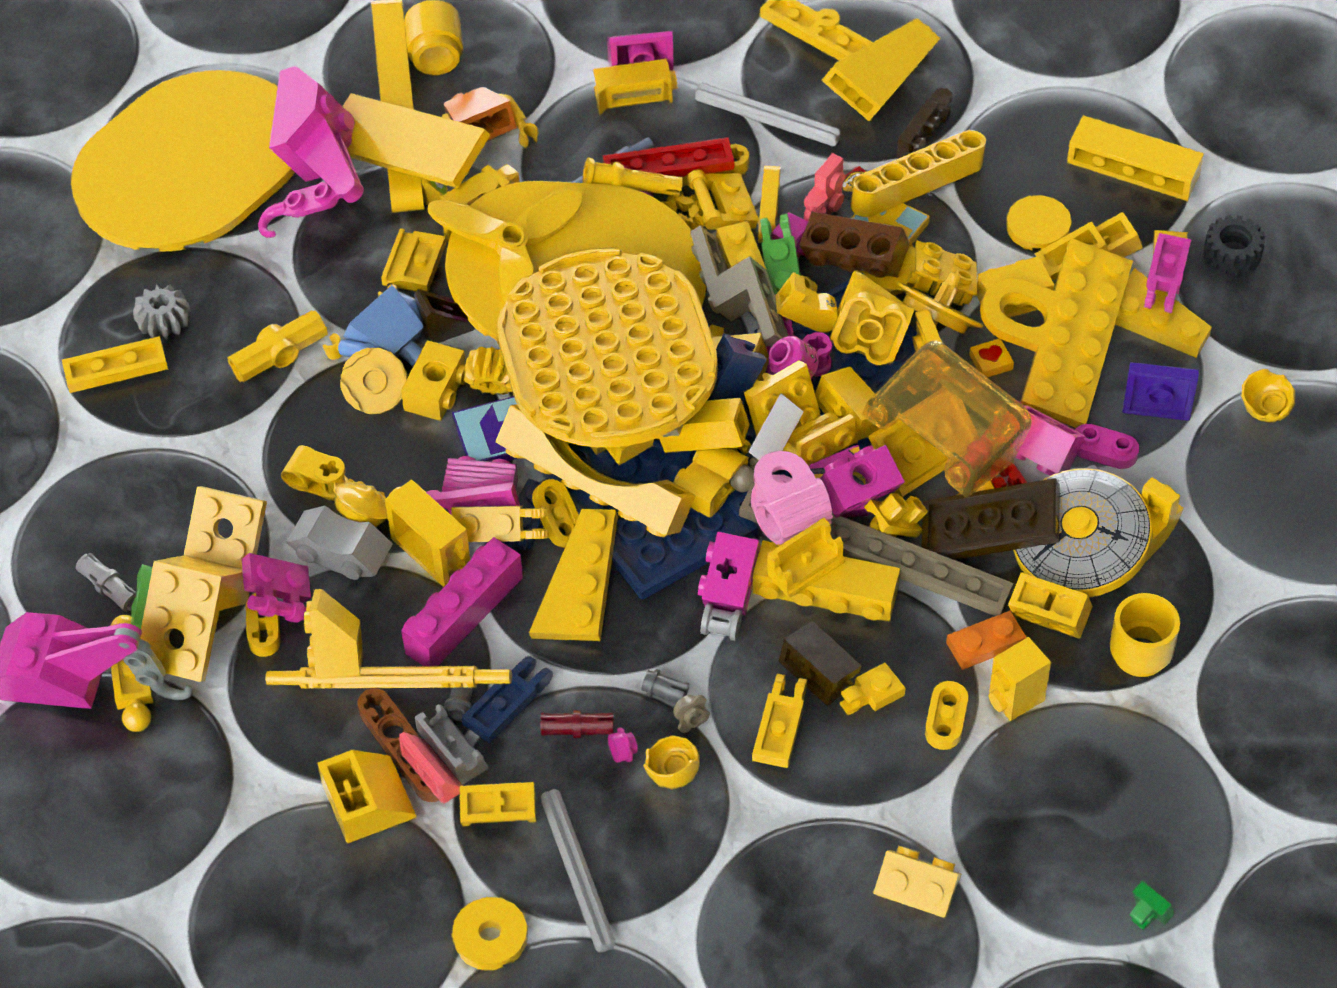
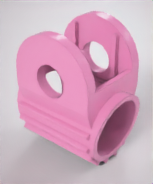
M775 451L766 454L757 462L754 469L755 486L751 493V507L758 525L772 542L776 543V545H782L822 518H825L832 524V508L827 490L821 479L815 478L801 457L787 451ZM776 470H786L792 475V478L785 476L784 474H772Z

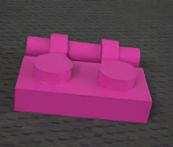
M252 553L243 557L244 591L256 593V596L251 595L247 602L248 608L258 611L259 615L284 616L287 621L295 623L301 620L304 621V612H307V609L303 603L311 598L308 566ZM277 598L283 599V602L278 601Z

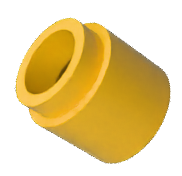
M440 0L423 1L411 7L404 18L407 52L410 60L420 72L428 75H441L450 72L458 65L463 53L458 11L451 4Z
M1139 593L1129 596L1119 604L1114 616L1110 651L1116 663L1123 671L1137 677H1148L1158 673L1170 663L1174 655L1180 628V617L1176 608L1165 598L1150 593ZM1133 638H1145L1153 643H1143Z

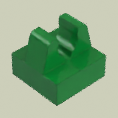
M1141 881L1134 889L1133 895L1138 904L1130 913L1131 920L1142 930H1145L1156 918L1166 925L1175 914L1172 904L1144 881Z

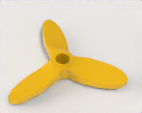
M575 189L555 192L530 205L515 221L508 222L495 219L468 206L449 201L430 202L427 210L429 215L445 228L465 238L482 243L496 251L500 256L499 284L503 301L506 303L509 298L508 294L521 279H528L534 274L533 265L526 247L548 239L567 225L580 209L582 194ZM505 238H514V239L517 240L518 242H517V243H509V242H507V241L504 240V239H505Z

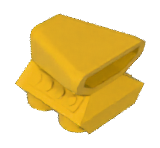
M854 271L838 307V318L829 339L837 350L842 353L857 352L865 355L868 361L875 365H884L886 363L891 365L908 329L914 309L907 306L864 274Z

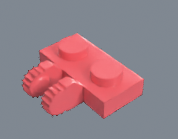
M832 153L815 173V186L804 199V207H806L804 220H809L811 212L830 215L832 212H837L840 209L844 200L842 184L845 179L842 157Z

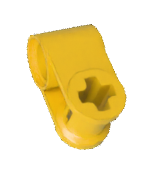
M304 445L296 448L281 473L282 480L291 488L306 491L331 501H335L334 483H339L340 479L348 480L344 475L345 465L340 458L315 451Z

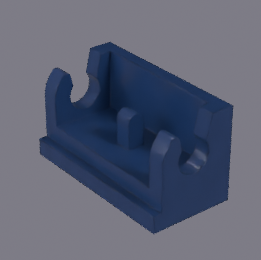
M723 334L716 348L718 363L717 379L707 401L741 398L742 404H744L746 400L744 392L753 387L767 360L763 354L752 352L756 346L755 344Z

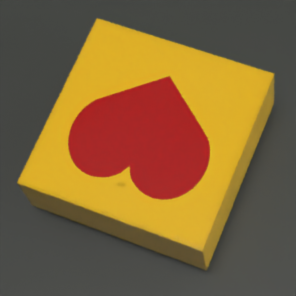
M1000 338L970 347L969 355L982 379L1013 370L1014 361Z

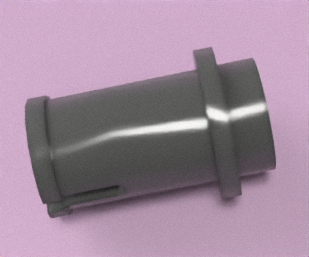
M656 669L655 672L647 671L641 690L647 692L648 697L656 695L677 703L679 699L687 695L690 684L661 675L660 670Z
M474 688L451 689L450 697L444 703V709L447 711V716L450 719L462 721L463 715L472 707L470 702Z

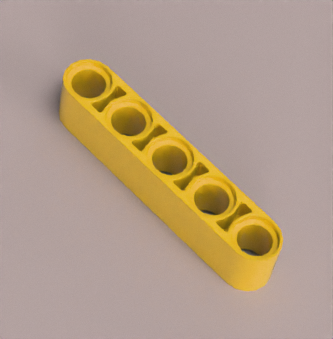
M974 130L963 131L858 175L853 181L851 210L858 216L871 217L978 172L983 166L986 147L985 136Z

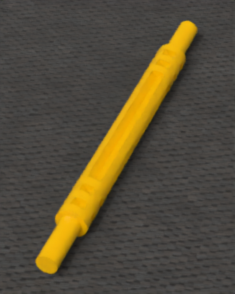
M476 666L361 667L360 676L316 679L315 667H301L300 671L266 672L267 685H300L302 689L476 688L477 684L512 683L511 669L477 670Z

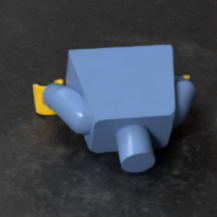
M394 284L389 285L388 289L383 293L379 291L378 298L349 323L343 336L345 339L341 341L340 336L336 333L330 335L329 338L332 345L323 344L322 346L326 356L334 360L342 356L351 357L354 353L365 348H381L392 352L397 358L401 356L413 367L422 351V348L415 342L424 328L415 299L402 292H398Z

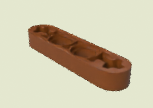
M378 688L365 690L358 698V710L362 721L387 755L391 756L393 763L417 796L426 802L439 801L429 787L425 786V782L411 765L402 760L400 736L388 738L383 735V732L390 726H399L403 729V732L419 737L385 691ZM370 703H374L376 706L380 705L383 715L381 719H379V714L374 708L368 707Z

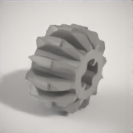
M156 284L155 290L149 291L144 289L143 296L135 298L133 316L142 334L149 333L152 338L162 335L167 340L170 333L180 335V327L188 326V316H190L189 303L186 301L182 291H174L170 284L164 289H161Z

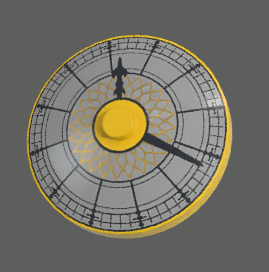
M1071 469L1043 479L1056 478L1060 484L1059 542L1013 550L1016 561L1024 574L1088 594L1089 597L1109 593L1132 579L1144 565L1153 539L1150 512L1141 494L1123 478L1097 469Z

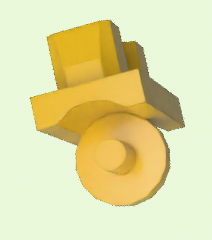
M890 493L883 502L870 500L864 506L867 512L875 515L869 527L893 537L901 535L917 538L922 533V528L918 522L928 513L919 498L910 496L905 501L903 497L896 493Z

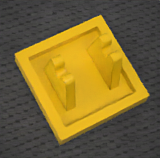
M800 360L774 375L762 374L763 381L756 380L753 387L744 392L756 436L760 432L780 393L803 411L794 430L821 416L807 364Z

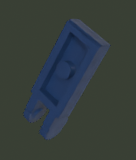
M528 655L511 670L512 683L494 684L463 715L462 724L490 744L526 708L537 694L545 689L552 680L554 673L545 667L529 682L525 681L535 668L537 662Z

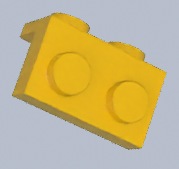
M829 411L793 430L782 451L798 455L808 466L823 460L856 443V418L849 414L840 419L832 411Z
M898 846L897 852L892 850L886 851L873 894L946 918L957 882L960 881L962 876L961 873L954 871L956 864L935 857L932 863L919 860L920 852Z

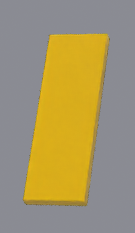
M352 93L342 106L354 117L351 144L347 147L350 158L455 188H459L490 137V134L484 128Z

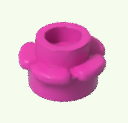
M618 728L617 733L608 735V745L616 763L625 760L631 762L633 754L638 752L634 735L631 732L625 733L623 728Z

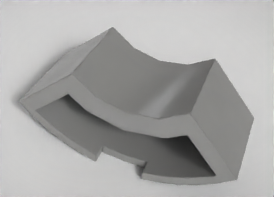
M327 506L305 510L286 541L296 551L297 557L307 563L314 562L353 580H357L359 577L376 576L393 545L370 522H357L346 519L333 512Z

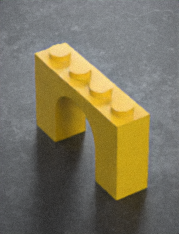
M762 334L730 335L731 337L755 344L756 346L752 352H758L765 356L767 360L756 379L762 381V374L766 373L769 363V355ZM722 336L713 337L716 348ZM741 398L709 400L691 419L683 424L679 436H661L656 439H660L664 453L743 447L750 424Z

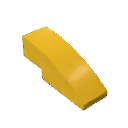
M1121 212L1095 227L1092 221L1038 251L1035 253V256H1039L1049 276L1054 280L1058 279L1067 245L1071 238L1124 258L1143 247L1137 232L1125 214Z

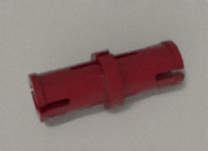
M573 710V713L541 712V736L573 735L574 739H581V735H610L614 733V712L581 713V710Z

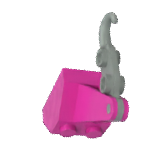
M26 612L5 628L0 643V700L91 709L102 673L122 659H124V663L128 665L135 675L137 682L150 686L156 694L164 698L184 700L192 695L193 690L190 685H186L185 690H179L168 686L164 682L165 669L162 666V662L158 660L155 653L150 649L151 645L140 639L142 631L128 623L86 628L60 615Z

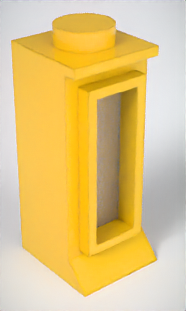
M667 59L593 69L596 84L594 92L599 116L607 108L665 100L673 103L672 90L677 89V78L675 71L669 70Z

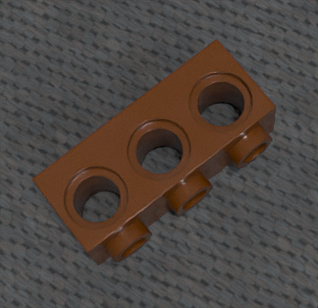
M811 212L799 246L807 261L813 265L825 266L827 264L838 266L840 269L848 272L860 270L883 278L886 275L898 277L910 242L903 227ZM858 245L854 249H850L852 246ZM889 250L887 253L879 255L881 252Z

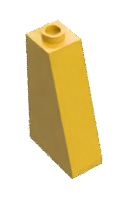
M916 18L836 62L822 81L865 119L870 121L940 40V37L929 26Z

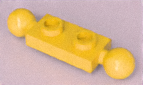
M119 615L111 622L110 626L120 623L131 624V616ZM124 659L111 666L115 703L117 709H124L122 714L124 726L130 731L140 732L146 729L151 721V713L144 704L153 703L152 689L150 686L137 682L135 675L128 665L124 663Z

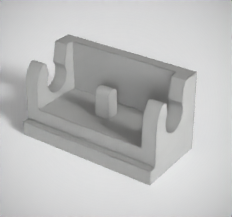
M438 704L435 709L437 713L432 719L429 720L423 712L415 716L417 734L431 746L463 785L486 771L488 765L484 761L483 755L474 749L447 716V711L443 706Z

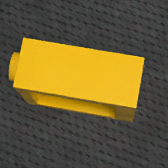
M411 479L402 487L395 488L385 499L391 539L440 585L445 587L449 583L452 574L456 570L462 569L470 561L467 529Z

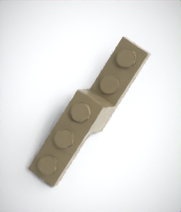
M701 225L690 231L694 243L692 252L700 262L702 270L699 274L703 283L708 288L710 296L707 299L712 310L716 314L721 313L730 321L751 311L759 325L757 333L762 334L766 347H772L781 338L788 336L782 316L777 314L775 294L767 270L750 256L727 269L718 239Z

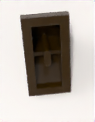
M421 289L414 293L415 301L423 320L424 328L422 331L427 340L440 343L475 329L454 299Z

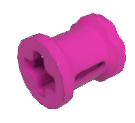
M821 332L806 335L803 341L814 347L819 355V364L814 376H822L831 369L832 361L829 354L832 351V341L828 335Z

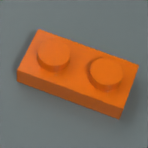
M1007 611L948 634L946 643L961 669L964 670L994 658L1027 637L1012 612Z

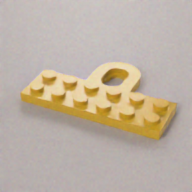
M1071 238L1067 245L1054 291L1019 278L1000 279L987 289L980 304V314L986 328L993 335L1004 341L1035 352L1020 401L1023 405H1028L1058 422L1075 428L1087 423L1133 260ZM1010 304L1016 306L1032 305L1042 313L1044 324L1038 327H1029L1017 323L1005 315L1004 307Z

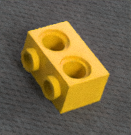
M1020 573L1008 604L1016 618L1079 639L1092 609L1088 594L1024 573Z

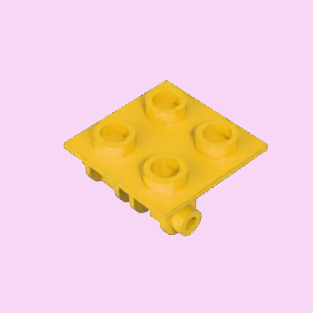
M916 240L915 271L911 270L907 282L912 284V288L928 293L931 287L930 295L934 296L942 282L945 283L948 275L952 272L962 277L956 287L959 291L953 303L960 306L963 303L969 305L973 295H977V262L965 254H953L945 251L935 243H924Z

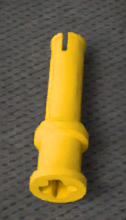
M587 158L584 165L583 183L617 185L679 197L680 192L678 191L682 189V177L631 170L624 168L618 162L610 165L595 162L594 158Z

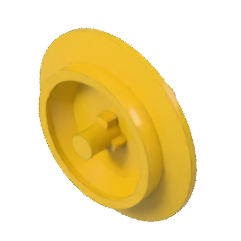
M950 272L945 283L942 282L935 298L906 284L897 282V286L906 293L903 303L918 312L928 309L935 327L939 322L962 334H965L968 326L984 327L983 324L950 307L959 291L956 287L962 277Z

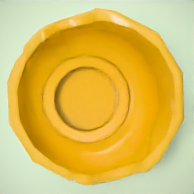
M1261 369L1246 378L1242 384L1241 397L1247 412L1253 418L1263 422L1274 423L1289 416L1295 406L1296 392L1285 375H1277L1271 373L1268 369Z
M672 735L658 740L650 749L646 750V761L643 766L648 776L659 787L675 789L693 781L699 769L700 755L697 747L688 739Z

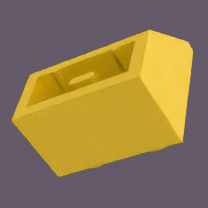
M314 589L312 601H307V612H304L305 633H312L310 635V646L307 647L309 668L315 667L316 679L360 676L363 660L360 620L324 590Z
M350 750L318 762L323 788L347 844L416 818V813L390 755Z

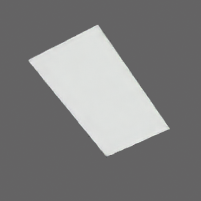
M780 393L749 453L760 460L768 453L782 451L803 411Z

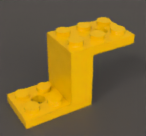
M203 486L197 487L184 555L154 561L142 620L140 639L151 645L150 649L155 653L158 660L162 662L165 674L199 682L206 681L219 611L244 605L249 597V591H244L242 558L249 553L257 555L267 501ZM223 518L228 519L233 525V533L229 538L222 537L218 532V524ZM173 628L179 629L184 635V643L180 648L173 647L169 641V634Z

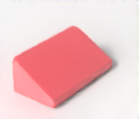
M406 732L401 733L399 741L402 756L439 801L445 804L459 795L460 786L463 785L431 746L420 737Z

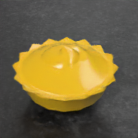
M340 479L339 483H334V505L342 517L357 522H370L375 527L388 519L384 492L377 491L374 486L365 485L362 481L355 482L352 479L347 481Z

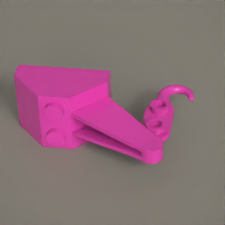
M297 66L280 70L269 148L305 182L322 178L325 182L294 190L288 194L284 201L268 207L261 215L258 223L259 232L266 238L276 236L275 231L268 230V224L275 217L285 215L298 218L331 209L340 198H343L348 203H353L362 196L364 190L347 150L352 140L354 117L318 82Z

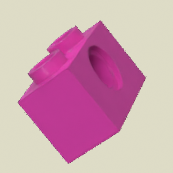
M870 445L854 454L855 459L844 463L843 459H839L824 467L825 473L820 479L827 490L832 512L836 518L866 505L870 500H877L895 492L905 482L886 445L875 450ZM853 472L862 474L866 485L858 484L853 478Z

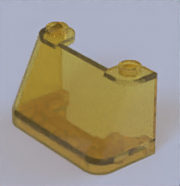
M935 340L920 347L868 400L861 414L872 424L883 429L891 427L899 418L949 458L944 469L945 477L948 483L966 498L1014 462L1032 424L1028 410L1021 403L945 344Z

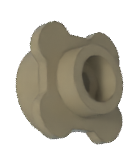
M686 695L675 704L673 714L679 721L678 729L680 732L687 733L691 728H696L708 720L710 712L705 708L706 698L703 695Z

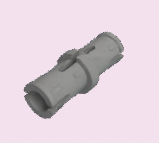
M92 553L84 554L78 560L75 567L76 570L95 585V590L99 594L111 598L123 611H130L137 592L120 579L121 576L116 570L109 569L103 565Z

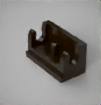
M813 621L784 638L778 661L798 680L799 678L807 679V688L827 706L840 697L843 690L854 686L850 678L857 675L862 666Z

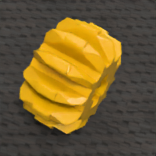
M491 346L490 348L478 347L477 350L470 351L466 359L464 381L470 384L472 389H479L482 393L488 392L492 395L496 393L506 395L508 392H512L501 349H495Z

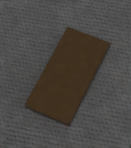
M1056 478L923 501V505L928 513L922 518L921 547L953 560L1059 542L1060 484Z

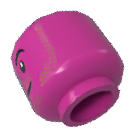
M796 336L781 338L770 349L769 368L773 374L780 372L798 360L807 364L810 378L817 371L819 355L816 349Z

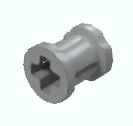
M707 603L702 616L700 632L704 635H707L709 632L729 636L730 640L736 641L741 627L743 612L738 609L735 612L716 609L713 604Z

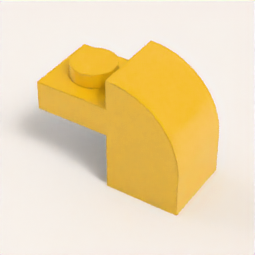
M1153 477L1143 485L1141 494L1148 506L1153 530L1152 545L1145 562L1150 559L1170 536L1184 509L1179 505L1180 495L1170 486L1162 484Z

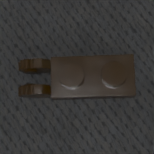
M940 87V89H937L926 100L900 135L896 159L923 149L927 137L937 132L940 123L946 122L951 114V106L949 104L952 100V92L948 88Z

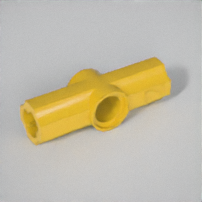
M311 310L282 327L278 324L269 325L259 333L256 342L227 357L228 363L240 382L249 380L273 365L278 368H284L295 361L300 350L327 336V327L316 310Z

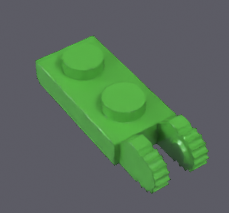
M788 214L780 215V227L784 238L772 240V227L768 218L760 219L764 242H761L764 263L774 294L778 293L793 272L801 276L796 241L794 236H792Z

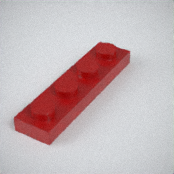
M729 137L603 155L604 164L613 165L614 162H618L627 169L676 177H687L694 170H702L705 174L734 170V158Z

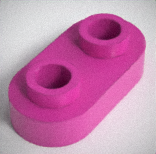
M1083 424L1075 429L1077 432L1085 435L1077 456L1117 469H1127L1136 463L1139 444L1132 436L1093 424Z

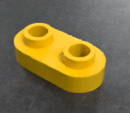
M548 479L534 489L532 501L535 508H548V516L540 518L545 530H549V539L555 545L565 548L579 514L564 484L555 479ZM544 496L549 497L552 504L547 503ZM559 527L565 530L566 536L560 532Z
M942 682L932 692L925 737L927 742L936 749H952L961 740L968 704V693L964 686L957 682ZM945 702H952V703H954L955 705H954V706H948V705H945L944 703H945ZM939 732H946V733H948L949 735H948V736H940V735H938V733H939Z

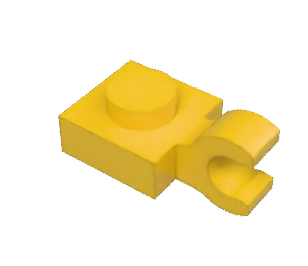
M883 663L856 677L855 685L841 692L845 700L840 702V706L847 715L855 713L867 704L874 711H877L903 697L906 688L889 666Z

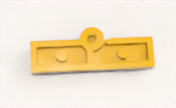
M768 0L760 8L761 18L839 61L872 43V41L839 25L840 16L833 9H822L817 12L797 0Z

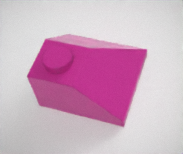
M672 31L607 37L609 66L667 59L669 70L674 71Z

